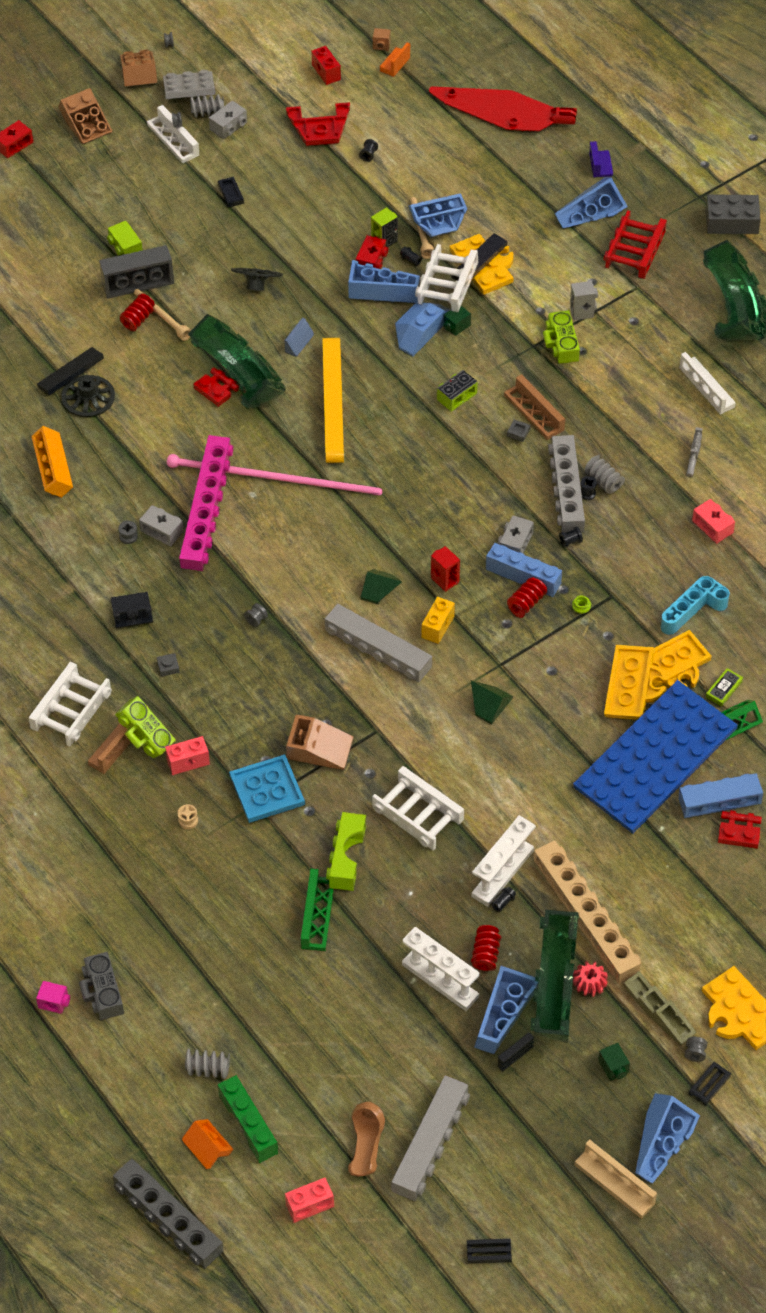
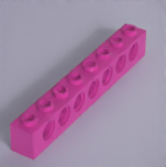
M208 435L179 558L180 566L183 569L203 571L204 564H208L209 553L207 551L208 548L211 549L212 547L211 534L215 533L216 522L214 521L215 517L219 516L220 510L218 503L222 502L223 491L221 490L222 486H226L227 476H225V473L229 471V456L233 455L234 449L228 437Z

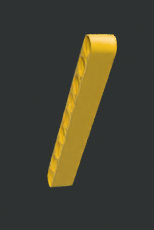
M322 338L326 463H344L340 338Z

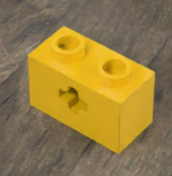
M440 597L436 598L422 623L421 638L437 644L440 643L454 618V602Z

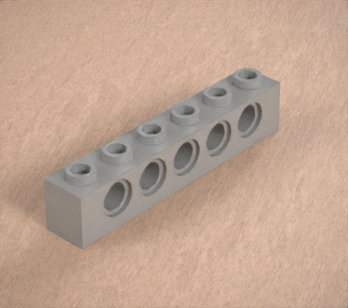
M574 435L552 436V443L548 444L549 455H552V458H550V468L554 469V472H552V483H556V486L553 488L554 497L558 499L555 501L556 512L559 511L557 525L561 526V531L564 533L573 530L576 526L581 532H584L585 517Z

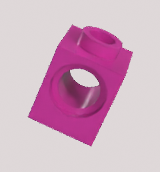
M43 981L36 997L38 1009L62 1014L64 1007H68L70 1002L67 986Z

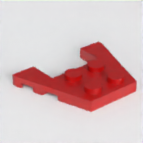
M350 102L335 103L336 116L302 118L301 106L286 107V114L306 146L335 144L340 142L350 111Z

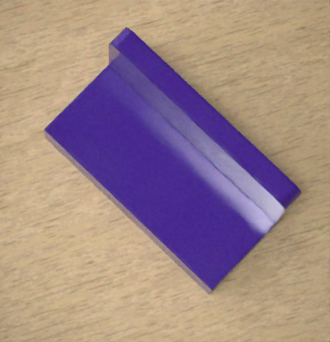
M597 141L590 142L589 157L593 178L613 176L609 150L598 151Z

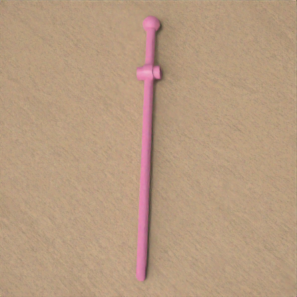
M170 454L167 457V465L170 468L185 466L201 469L202 462L180 459L176 454ZM230 466L229 471H226V473L360 493L382 494V489L248 468Z

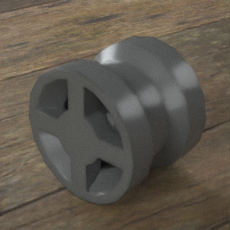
M132 521L120 523L118 527L120 541L124 544L136 542L138 539L136 524Z
M255 603L251 610H247L244 613V617L250 625L257 627L260 625L261 620H265L268 617V613L262 605Z
M689 1037L686 1042L688 1049L685 1050V1057L694 1062L704 1061L706 1058L704 1050L707 1048L708 1042L701 1037Z

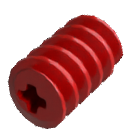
M139 294L129 307L121 313L119 317L121 323L128 330L136 331L137 327H140L141 323L149 317V314L153 313L154 301L146 294Z
M528 578L508 598V608L516 617L523 618L534 607V604H537L543 598V595L547 594V587L537 578Z
M482 925L477 928L473 956L471 958L474 968L482 971H494L496 969L495 963L498 960L496 956L499 955L498 949L500 948L499 942L501 941L497 927Z

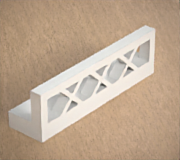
M163 105L157 107L158 116L147 121V126L182 163L199 156V143L183 126L177 125L176 128L173 127L172 115ZM161 122L163 125L162 127L155 126L154 124ZM163 132L171 133V136H164ZM172 142H179L180 146L172 145ZM181 151L189 152L190 154L183 157Z
M686 352L682 353L680 360L681 371L719 414L735 408L736 402L696 357L691 358Z

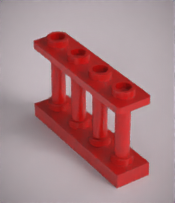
M627 210L625 216L621 217L620 227H617L615 230V238L610 241L609 251L605 252L603 259L606 261L605 268L609 269L612 261L636 267L639 270L638 277L645 279L665 235L667 220L660 218L658 225L655 224L653 226L631 220V211ZM630 226L652 232L653 236L646 237L627 232L626 230ZM623 238L645 243L648 247L641 249L623 244L621 241ZM617 250H622L640 255L642 260L639 259L637 261L615 254Z

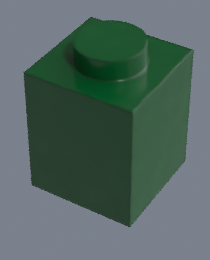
M462 306L459 312H454L451 309L444 314V328L455 336L471 326V313Z
M618 1043L599 1051L598 1061L610 1081L616 1078L622 1079L629 1073L630 1062Z

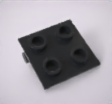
M148 592L110 598L116 628L153 623Z

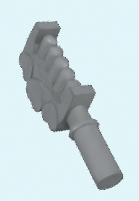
M698 427L695 428L690 459L688 460L686 473L688 477H693L696 459H698L700 452L702 428Z

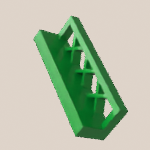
M745 700L721 712L731 720L740 721L737 729L727 739L763 722L756 702L753 700ZM753 711L756 720L750 723L745 721L747 713Z
M310 869L301 932V949L326 951L334 889L329 888L324 893L319 890V883L329 884V880L326 877H319V869ZM323 899L327 906L319 910L316 903ZM321 917L325 924L317 928L313 921ZM317 934L323 939L322 944L310 943L311 938Z

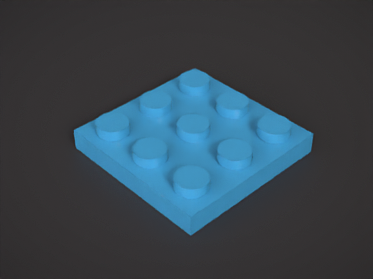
M285 754L229 772L249 823L305 805L304 797Z

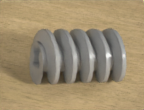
M219 94L216 95V99L210 95L209 100H207L205 95L202 100L197 96L196 101H194L193 97H190L191 114L194 113L196 118L199 112L202 117H204L205 112H207L208 116H211L212 111L216 113L224 107L223 96L221 99Z
M596 455L587 462L585 474L594 477L597 484L606 493H614L624 484L625 477H620L619 472H615L613 467L610 468L609 463H605L604 459H600V455Z
M187 1049L185 1071L187 1070L189 1076H192L194 1071H196V1075L200 1077L204 1071L205 1077H209L212 1072L213 1077L218 1078L221 1072L222 1078L226 1079L229 1072L230 1053L227 1058H225L224 1052H221L219 1057H216V1053L213 1051L209 1057L207 1050H204L202 1056H200L198 1049H196L194 1055H191L190 1049Z

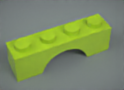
M342 812L341 820L337 819L336 831L338 836L334 835L333 847H335V851H331L329 863L332 866L327 868L326 879L329 880L330 888L354 891L357 863L349 859L345 853L353 845L363 843L366 815Z

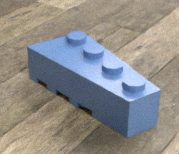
M352 260L348 282L350 299L418 302L415 292L416 288L420 287L419 275L402 271L395 273L385 267L377 269L373 268L372 264L366 263L364 266L358 264V261Z
M503 966L500 967L474 1048L495 1054L536 992L540 982L539 978Z

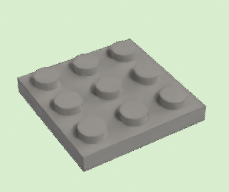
M201 70L198 73L187 71L183 72V74L168 73L166 76H163L166 99L215 95L212 71Z

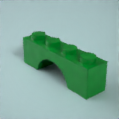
M237 1075L219 1083V1097L228 1112H231L239 1122L249 1147L258 1162L261 1163L277 1155V1141Z

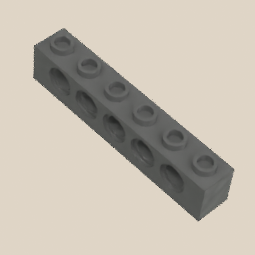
M130 1159L113 1175L115 1190L121 1195L125 1194L134 1208H140L149 1222H155L165 1237L170 1236L180 1251L185 1250L195 1265L198 1266L200 1264L206 1269L224 1252L223 1242L133 1159ZM134 1185H141L138 1189L132 1188ZM151 1198L156 1199V1201L153 1203L147 1202V1200ZM166 1212L171 1213V1215L168 1217L161 1216L163 1213ZM181 1226L186 1227L184 1231L177 1230ZM197 1240L202 1242L200 1245H192Z

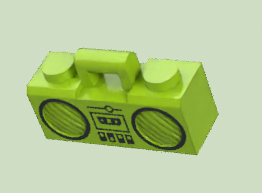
M570 311L549 313L548 320L545 321L546 330L543 331L546 347L552 348L553 357L557 358L558 364L579 361L580 348Z
M139 696L130 699L115 714L119 723L128 729L124 733L137 749L142 746L144 752L152 758L163 754L165 747L172 745L176 741Z

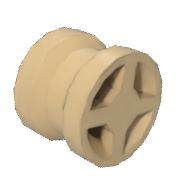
M190 804L181 806L177 813L179 825L183 829H193L198 824L197 809Z

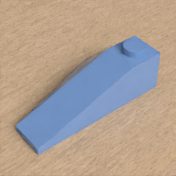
M605 177L566 204L554 215L561 227L567 228L614 216L628 206L612 178Z
M655 1093L646 1114L635 1174L653 1184L668 1165L667 1161L673 1154H677L680 1150L679 1146L684 1140L690 1138L700 1115L673 1096Z

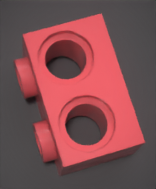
M326 1178L285 1193L286 1206L294 1223L334 1207V1195Z

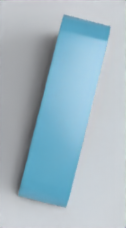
M702 576L663 612L661 631L668 635L676 633L705 604L717 611L725 610L728 607L729 590L713 578Z

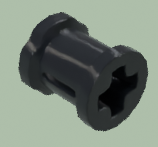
M372 139L365 140L364 148L359 153L360 158L367 162L373 160L374 152L378 149V143Z
M583 477L580 482L582 499L592 500L596 496L595 488L597 481L594 477Z
M577 526L571 531L559 533V539L564 548L576 542H583L582 533Z

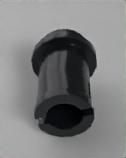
M405 246L401 249L400 255L402 259H407L415 266L421 263L422 257L413 252L410 247Z
M511 887L503 888L501 890L502 893L491 902L492 907L497 912H501L510 901L515 900L516 892Z

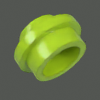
M577 596L572 602V608L575 612L584 614L591 609V602L586 596Z

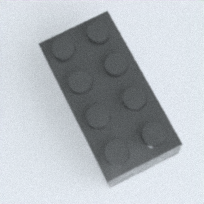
M167 245L99 260L102 286L107 299L134 293L135 289L144 291L174 284L172 258Z

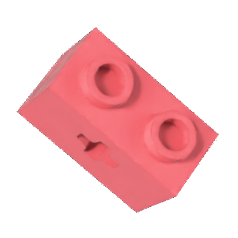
M711 499L694 509L692 521L716 544L734 533L735 521L732 516L726 514L720 505Z
M203 736L165 747L166 759L172 775L210 765L209 751Z

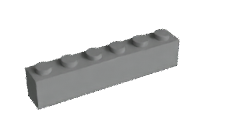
M337 604L325 618V630L329 634L335 635L345 643L357 647L361 652L373 656L377 661H382L393 670L400 671L409 679L420 682L432 668V655L340 604Z
M446 1075L444 1076L391 1182L392 1192L416 1201L418 1195L423 1194L426 1188L425 1181L427 1176H432L435 1169L434 1162L436 1158H441L444 1151L442 1146L445 1140H450L453 1132L451 1128L454 1123H458L462 1114L460 1110L469 1101L468 1084Z

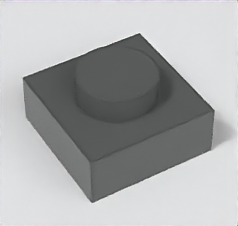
M514 419L507 431V437L524 442L531 425Z
M175 653L156 657L161 677L180 673Z

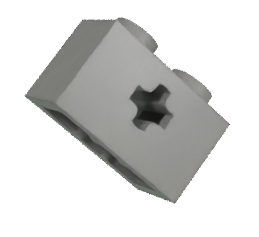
M231 101L209 117L210 130L225 139L247 123V110Z
M592 281L571 284L570 311L573 320L594 318V310H597L595 298H598L597 288H594Z
M153 505L139 519L141 532L170 547L184 532L183 522L179 517L173 516L162 508H157Z
M513 515L510 522H506L504 535H500L497 544L504 545L516 552L524 553L533 535L534 522Z

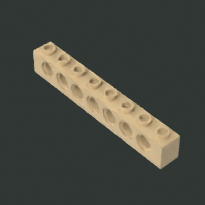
M554 840L534 850L535 864L616 982L620 984L640 971L642 964L640 957L630 949L629 941L621 936L615 922L612 923L606 908L601 907L598 903L596 894L589 890L583 876L580 877L574 862L569 861L566 857L564 848L559 846Z

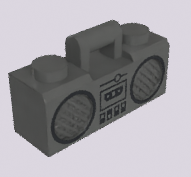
M108 952L84 958L85 966L81 968L85 980L79 982L84 1002L92 1001L94 1014L98 1013L100 1020L124 1014L123 1003ZM93 985L95 992L90 993L89 986Z

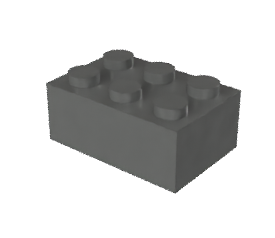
M707 194V234H759L761 221L759 195Z

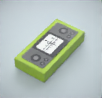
M727 668L708 690L706 698L722 707L742 683L743 677Z

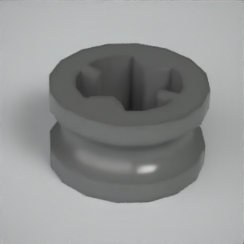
M172 32L169 34L164 33L166 48L169 45L174 47Z
M171 113L173 127L176 128L177 125L182 127L181 113Z

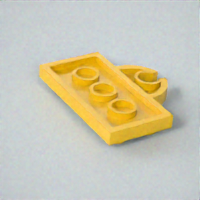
M479 233L450 245V252L455 256H469L471 249L477 250L485 240ZM506 246L472 278V281L483 295L514 282L513 276L508 271L513 264V251L509 252L507 256L500 255L508 253L509 246Z
M690 630L654 648L653 665L658 666L665 672L668 683L664 684L662 681H656L653 686L658 688L664 685L669 689L677 680L681 682L682 679H687L690 681L693 689L696 687L699 681L698 667L711 661L712 656Z
M616 645L604 710L605 717L638 720L645 713L646 703L657 701L667 691L665 686L658 688L653 686L656 681H662L664 684L668 683L665 672L658 666L653 665L654 647Z
M735 966L702 987V992L713 1003L708 1014L709 1027H714L717 1021H723L727 1025L726 1027H719L716 1030V1035L726 1039H735L743 1036L755 1050L766 1044V1000Z

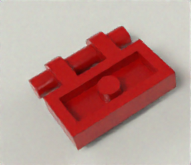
M213 367L210 371L214 375L213 377L205 374L193 383L195 390L219 407L231 398V392L229 391L234 390L237 392L240 386L236 384L234 379L228 378L222 370Z
M730 810V812L722 811L721 819H727L729 822L720 823L718 843L758 849L760 828L753 827V823L761 824L762 816H755L754 813H736L734 810ZM735 821L747 822L746 826L735 824Z

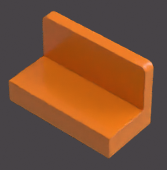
M407 42L402 49L396 47L380 65V72L394 77L410 59V43Z
M208 1119L194 1121L182 1138L185 1145L206 1169H210L219 1157L229 1156L233 1151L230 1144Z

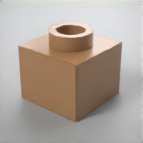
M375 28L373 33V49L389 51L391 30Z

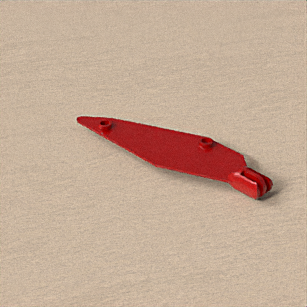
M435 86L429 88V93L444 104L505 130L540 132L552 124L575 125L576 108L552 107L513 90Z

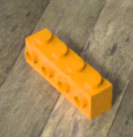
M42 426L31 437L44 490L62 498L73 488L60 433Z

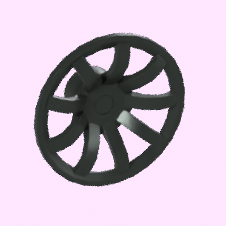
M231 268L232 272L245 275L248 279L247 289L264 291L265 280L269 277L283 276V273L270 270Z
M95 375L77 377L70 381L62 391L63 406L70 413L80 417L100 415L107 411L115 400V391L112 384L105 378ZM79 381L78 387H75L73 384ZM101 381L108 386L104 389L98 388ZM69 388L76 392L73 395H66ZM109 391L111 393L110 398H105L100 394ZM77 398L76 402L72 406H69V404L66 401ZM96 398L107 404L101 408ZM84 400L83 412L75 410ZM89 400H91L97 411L88 412Z

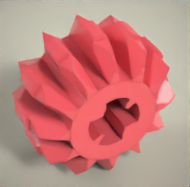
M588 961L585 962V966L579 964L577 970L573 972V986H577V993L584 991V996L591 993L594 997L596 992L601 994L603 988L607 986V972H604L603 966L597 967L596 961L593 965H590Z

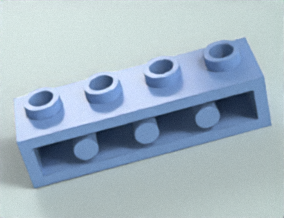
M494 543L486 555V570L520 584L525 583L530 577L537 578L547 587L546 595L554 597L561 585L562 570L545 564L538 559L528 557L521 552L511 550L504 545Z
M757 773L744 774L740 777H727L713 782L706 781L702 784L686 785L680 788L678 799L684 817L688 818L761 804L763 790Z

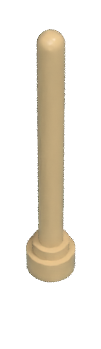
M415 197L410 199L411 205L418 203ZM417 225L422 243L420 248L421 256L424 259H430L434 247L429 244L426 233Z
M139 289L134 290V294L137 297L141 293L144 294ZM155 304L153 307L154 312L176 330L177 336L182 341H187L192 336V330L186 325H180Z

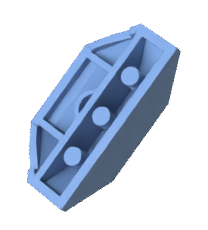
M461 193L408 206L415 223L430 237L457 231L467 211Z
M416 302L395 323L399 349L414 356L444 326V314L450 311V309L440 304L422 303L421 305Z

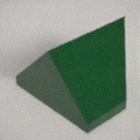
M372 569L367 571L361 599L379 604L380 600L401 584L402 581L394 575L380 570Z
M471 680L475 716L492 725L513 699V696L498 687Z

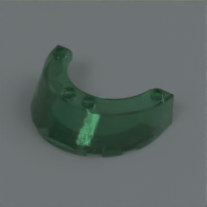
M728 240L703 251V263L707 269H710L720 285L726 301L725 307L728 311L727 323L719 322L715 325L714 333L716 337L726 342L753 341L766 338V299L759 292L760 290L757 287L759 281L755 273L750 272L746 265L748 263L747 260Z
M206 314L188 333L192 339L191 343L199 349L201 347L211 354L229 371L230 377L239 382L240 389L244 391L240 395L241 403L247 409H255L280 396L286 390L285 385L281 383L282 379L270 363L258 351H254L252 347L247 346L249 342L239 333L236 334L231 330L230 326L221 320Z
M545 909V916H540L539 929H543L540 969H536L535 981L539 982V987L534 989L533 1001L537 1002L536 1018H531L530 1031H534V1035L568 1043L574 964L570 963V960L575 959L579 913Z

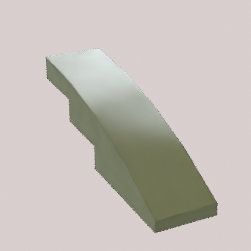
M640 971L622 984L640 1007L679 1045H682L689 1037L697 1033L671 1000L667 1001L655 985L652 987Z

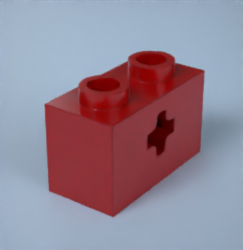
M327 46L311 50L312 66L324 83L329 85L340 81L341 65Z
M20 120L0 132V153L7 159L33 143L32 130Z
M366 235L355 261H358L360 265L365 266L367 263L372 264L373 268L381 269L383 258H386L388 254L386 240Z
M446 546L436 550L431 555V579L445 592L460 582V559Z

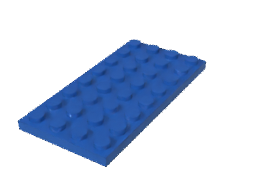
M677 680L573 783V787L633 834L737 729V724Z

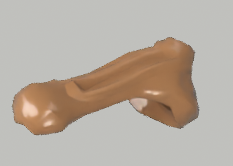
M372 1102L357 1104L351 1115L354 1130L357 1134V1143L353 1160L348 1165V1171L350 1175L357 1177L375 1172L377 1168L378 1143L385 1125V1117L380 1107Z

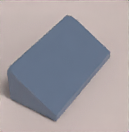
M305 318L299 321L284 340L285 353L297 357L313 337L314 333Z

